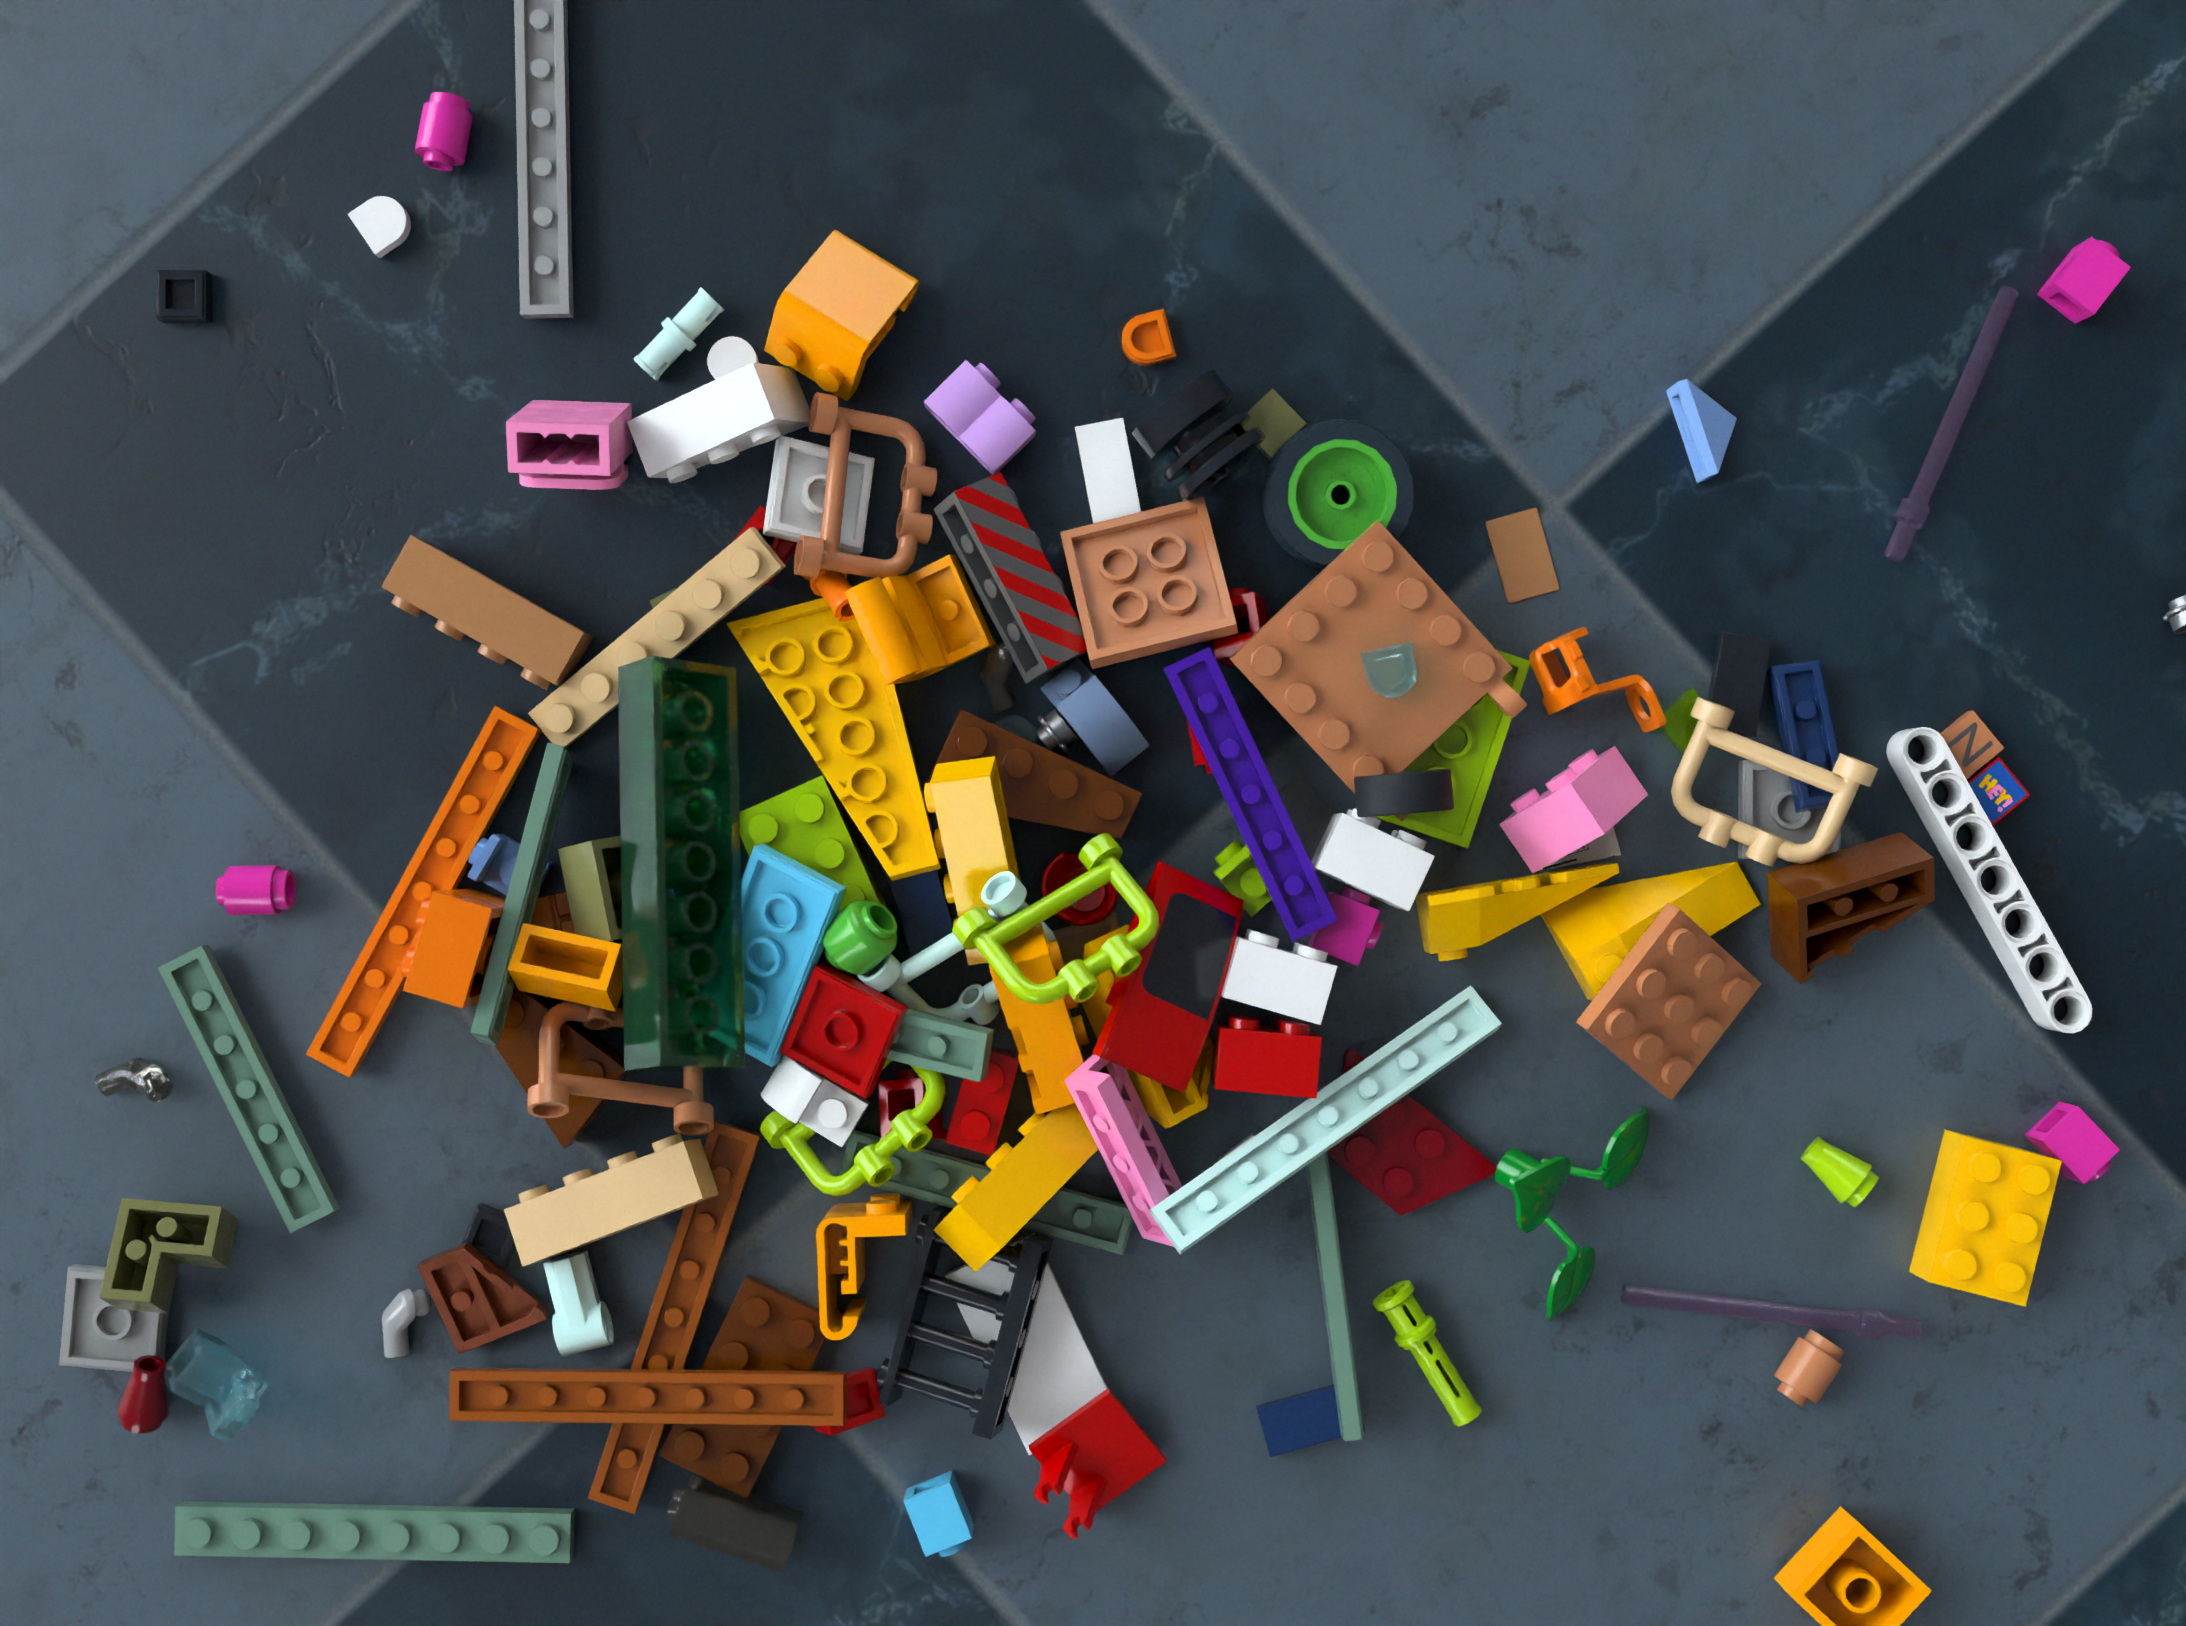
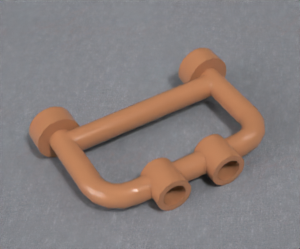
M816 392L809 412V431L831 435L820 538L805 535L799 537L794 556V574L816 578L820 569L870 578L881 577V579H884L888 576H900L913 564L918 543L927 544L930 540L933 517L932 515L921 513L922 496L932 497L935 491L937 469L925 466V443L920 433L910 423L894 417L838 407L837 396ZM851 429L896 438L906 448V464L904 465L900 481V489L903 492L902 506L896 524L898 547L896 554L890 559L883 560L839 552Z
M652 997L637 998L631 1002V1009L617 1007L616 1012L574 1002H561L551 1007L543 1016L539 1030L538 1084L528 1089L527 1111L530 1115L539 1118L561 1117L569 1112V1095L674 1108V1131L682 1135H703L714 1129V1107L704 1102L703 1048L701 1039L695 1029L685 1020L672 1015L661 1014V1002L658 999ZM567 1021L582 1022L584 1027L591 1030H605L610 1027L631 1029L634 1035L642 1037L654 1036L659 1033L674 1036L679 1040L683 1049V1089L559 1073L561 1026Z

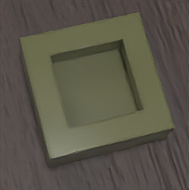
M1272 388L1247 412L1250 415V420L1240 430L1245 434L1251 429L1259 427L1266 437L1257 448L1271 460L1278 449L1290 437L1301 431L1307 423Z

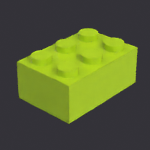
M824 775L731 816L749 857L754 846L763 843L847 887L838 913L854 900L876 901L887 908L840 800Z

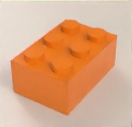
M472 888L432 891L431 898L423 900L417 914L416 926L421 928L416 948L411 947L403 961L401 975L407 978L403 991L459 1008L478 1005L506 898Z

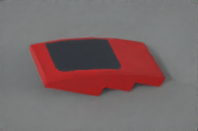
M1158 861L1145 893L1158 911L1159 928L1154 939L1146 947L1138 951L1142 956L1141 964L1127 976H1116L1105 1003L1112 1005V1009L1092 1053L1185 1093L1221 997L1237 937L1244 900ZM1136 913L1126 934L1138 927L1139 918Z

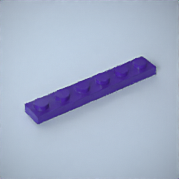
M1208 647L1165 667V674L1291 941L1294 942L1338 921L1211 648Z

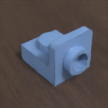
M492 834L489 839L483 837L469 857L468 863L473 866L467 877L476 882L483 881L507 896L520 843L505 834ZM549 860L547 861L542 883L554 864Z

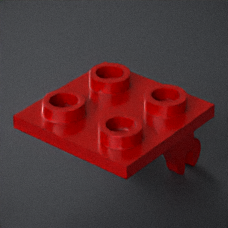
M1109 1388L1028 1445L1031 1453L1041 1463L1040 1482L1034 1490L1035 1498L1042 1505H1046L1049 1503L1048 1493L1051 1490L1059 1496L1064 1489L1070 1496L1069 1517L1064 1522L1063 1530L1071 1539L1078 1538L1077 1528L1079 1525L1082 1524L1086 1530L1091 1528L1096 1511L1167 1461L1165 1455Z

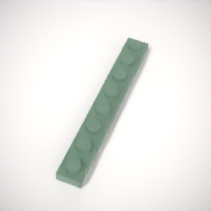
M182 1501L175 1506L174 1556L570 1563L574 1558L575 1508Z

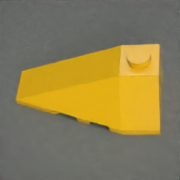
M1607 862L1418 893L1415 899L1424 952L1429 954L1437 953L1439 961L1468 957L1467 948L1481 946L1620 873L1618 863Z
M1729 862L1663 876L1590 888L1540 915L1586 998L1592 1001L1668 902L1681 909L1709 936L1717 933L1761 904L1738 862Z

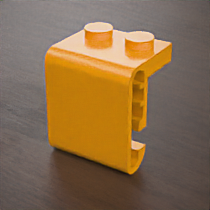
M834 230L779 297L764 351L772 355L779 363L791 367L813 380L823 390L832 392L848 402L858 388L866 360L893 327L896 311L900 309L905 312L918 290L920 281L841 232Z
M949 554L909 575L888 576L884 579L877 577L860 583L844 592L886 686L923 679L996 644L956 554Z
M879 1193L870 1195L869 1202L839 1203L830 1208L818 1225L816 1239L820 1329L826 1338L842 1340L848 1337L856 1328L867 1303V1298L852 1299L844 1314L838 1310L836 1274H845L841 1281L842 1294H857L866 1277L864 1237L906 1235L913 1221L912 1200L900 1201L899 1193Z

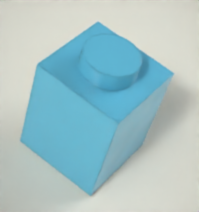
M953 1470L907 1488L903 1502L925 1557L939 1552L940 1557H946L964 1549L968 1545L967 1540L972 1539L974 1523Z

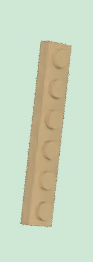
M750 527L528 714L552 744L568 748L785 568L786 565L755 527Z

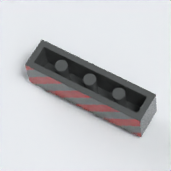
M1001 472L954 491L933 509L1026 684L1071 663L1087 652L1080 618L1077 617L1065 594L1061 579L1053 572L1047 561L1037 534L1031 530L1020 510L1015 492L1007 485Z

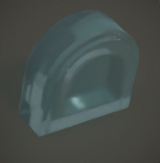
M1407 641L1360 652L1365 680L1375 693L1388 698H1396L1406 694L1414 686L1417 678V665L1412 642Z

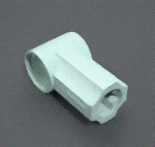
M588 1250L562 1255L544 1262L543 1265L555 1309L552 1319L553 1333L557 1348L562 1357L613 1345L614 1328L612 1318L604 1301L600 1302Z

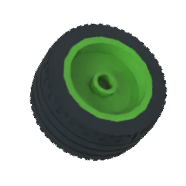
M1337 419L1319 422L1290 437L1278 449L1270 461L1262 486V507L1271 534L1289 555L1317 569L1327 567L1375 521H1380L1392 536L1399 541L1410 522L1414 508L1415 486L1413 475L1407 459L1400 448L1378 429L1353 420ZM1337 485L1343 486L1347 491L1348 499L1345 504H1336L1331 498V492Z

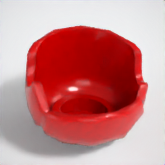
M1063 852L1057 855L1046 867L1041 884L1044 897L1088 871L1078 858L1079 853L1069 854ZM1109 882L1056 913L1055 916L1069 925L1079 927L1095 925L1111 915L1117 906L1119 892Z

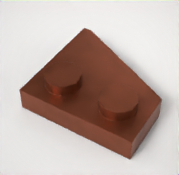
M469 1242L426 1258L417 1266L458 1354L546 1320L550 1314L548 1307Z

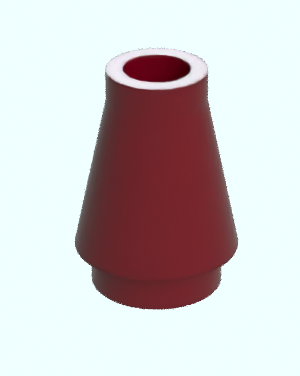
M146 1355L139 1357L134 1362L133 1372L117 1407V1414L121 1419L122 1426L130 1432L141 1434L153 1432L160 1428L162 1422L169 1415L165 1381L166 1364L160 1357Z

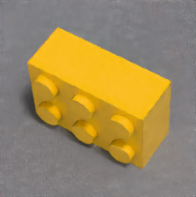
M1944 1129L1909 1272L1930 1283L2026 1307L2062 1161L2040 1153Z

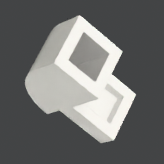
M783 1055L780 1063L761 1092L763 1100L781 1115L795 1124L798 1122L804 1124L840 1147L846 1144L870 1103L854 1092Z

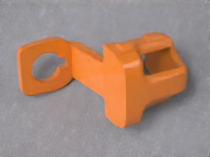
M1586 626L1556 637L1531 652L1530 664L1542 689V703L1548 716L1582 700L1625 689L1628 704L1644 733L1666 725L1667 720L1653 689L1640 675H1630L1598 685L1595 683L1583 658V653L1578 643L1575 642L1589 634ZM1557 649H1560L1570 670L1571 677L1569 680L1555 653ZM1640 696L1646 701L1651 717L1645 713L1641 705Z

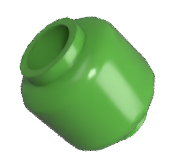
M854 900L836 914L823 936V945L828 961L835 968L855 975L866 974L896 948L897 923L893 914L888 908L876 901Z

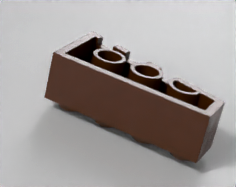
M960 710L935 763L936 766L939 763L996 756L1007 816L1009 818L1098 835L1109 833L1112 837L1122 839L1142 793L963 710ZM935 766L929 776L927 783H930ZM923 789L922 793H923V797H924V801H925V794H924V789Z

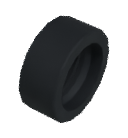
M1450 769L1358 776L1354 778L1358 817L1390 816L1454 809Z

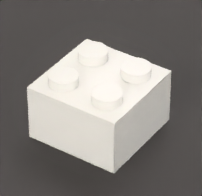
M1355 808L1353 810L1348 809L1346 814H1333L1311 860L1314 870L1397 909L1410 911L1435 857L1423 851L1427 842L1402 830H1393L1391 835L1380 831L1378 827L1381 820L1375 817H1358L1357 809Z
M1247 929L1245 938L1237 936L1221 996L1321 1025L1337 970L1336 965L1326 961L1328 952L1296 942L1292 951L1277 947L1279 938L1251 929Z

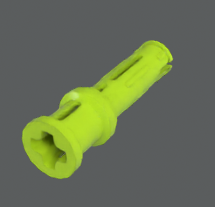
M1410 1280L1398 1282L1381 1292L1374 1299L1373 1305L1377 1311L1384 1312L1397 1334L1394 1339L1398 1346L1403 1347L1404 1350L1411 1351L1430 1385L1451 1416L1454 1425L1458 1427L1463 1426L1478 1417L1482 1409L1474 1400L1458 1374L1457 1369L1434 1335L1437 1330L1435 1327L1436 1322L1431 1315H1425L1412 1294L1415 1289Z

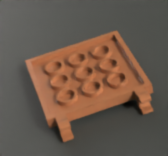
M1380 521L1372 523L1228 658L1354 794L1355 777L1401 773L1485 694L1506 716L1509 715L1512 719L1527 706L1526 702L1502 679L1513 669L1511 665ZM1410 814L1394 816L1396 818H1399L1400 821H1403Z

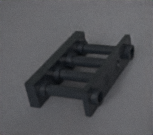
M940 1206L930 1210L929 1215H923L917 1228L915 1242L921 1246L890 1359L885 1358L878 1373L877 1387L882 1388L878 1404L889 1406L901 1398L903 1390L970 1411V1417L976 1418L972 1434L991 1440L1002 1431L1054 1239L1033 1234L1024 1238L1023 1244L1017 1243L1015 1247L1005 1245L990 1259V1261L1009 1266V1272L1015 1273L1010 1292L1004 1291L1002 1295L934 1274L941 1247L951 1248L934 1231L935 1227L952 1210V1208ZM931 1294L995 1314L996 1320L1002 1322L997 1341L991 1339L989 1343L922 1323L928 1295ZM916 1342L982 1362L983 1368L989 1370L984 1389L979 1387L977 1391H972L910 1371L909 1366Z

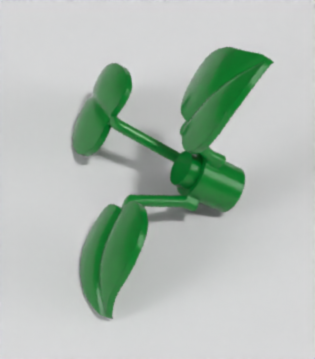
M1640 1105L1639 1112L1630 1116L1614 1132L1605 1149L1602 1166L1597 1169L1591 1170L1571 1166V1160L1564 1155H1559L1552 1159L1544 1157L1541 1161H1538L1517 1148L1508 1150L1497 1166L1495 1181L1511 1190L1514 1194L1518 1228L1525 1233H1529L1544 1222L1567 1247L1568 1258L1556 1269L1549 1287L1545 1318L1550 1322L1567 1309L1583 1292L1592 1276L1596 1257L1595 1250L1590 1246H1584L1580 1250L1578 1244L1549 1215L1554 1206L1555 1199L1565 1186L1569 1175L1597 1181L1604 1179V1187L1612 1190L1622 1184L1632 1174L1643 1155L1648 1138L1647 1108Z

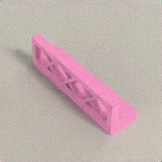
M1093 1054L1064 1081L1142 1238L1174 1247L1150 1212L1154 1206L1183 1186L1126 1069ZM1106 1066L1110 1074L1099 1071Z

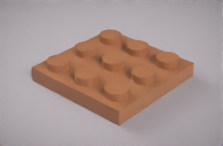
M1204 496L1060 532L1092 669L1238 633Z
M1668 902L1576 1023L1659 1093L1672 1101L1760 987L1761 983L1681 909Z

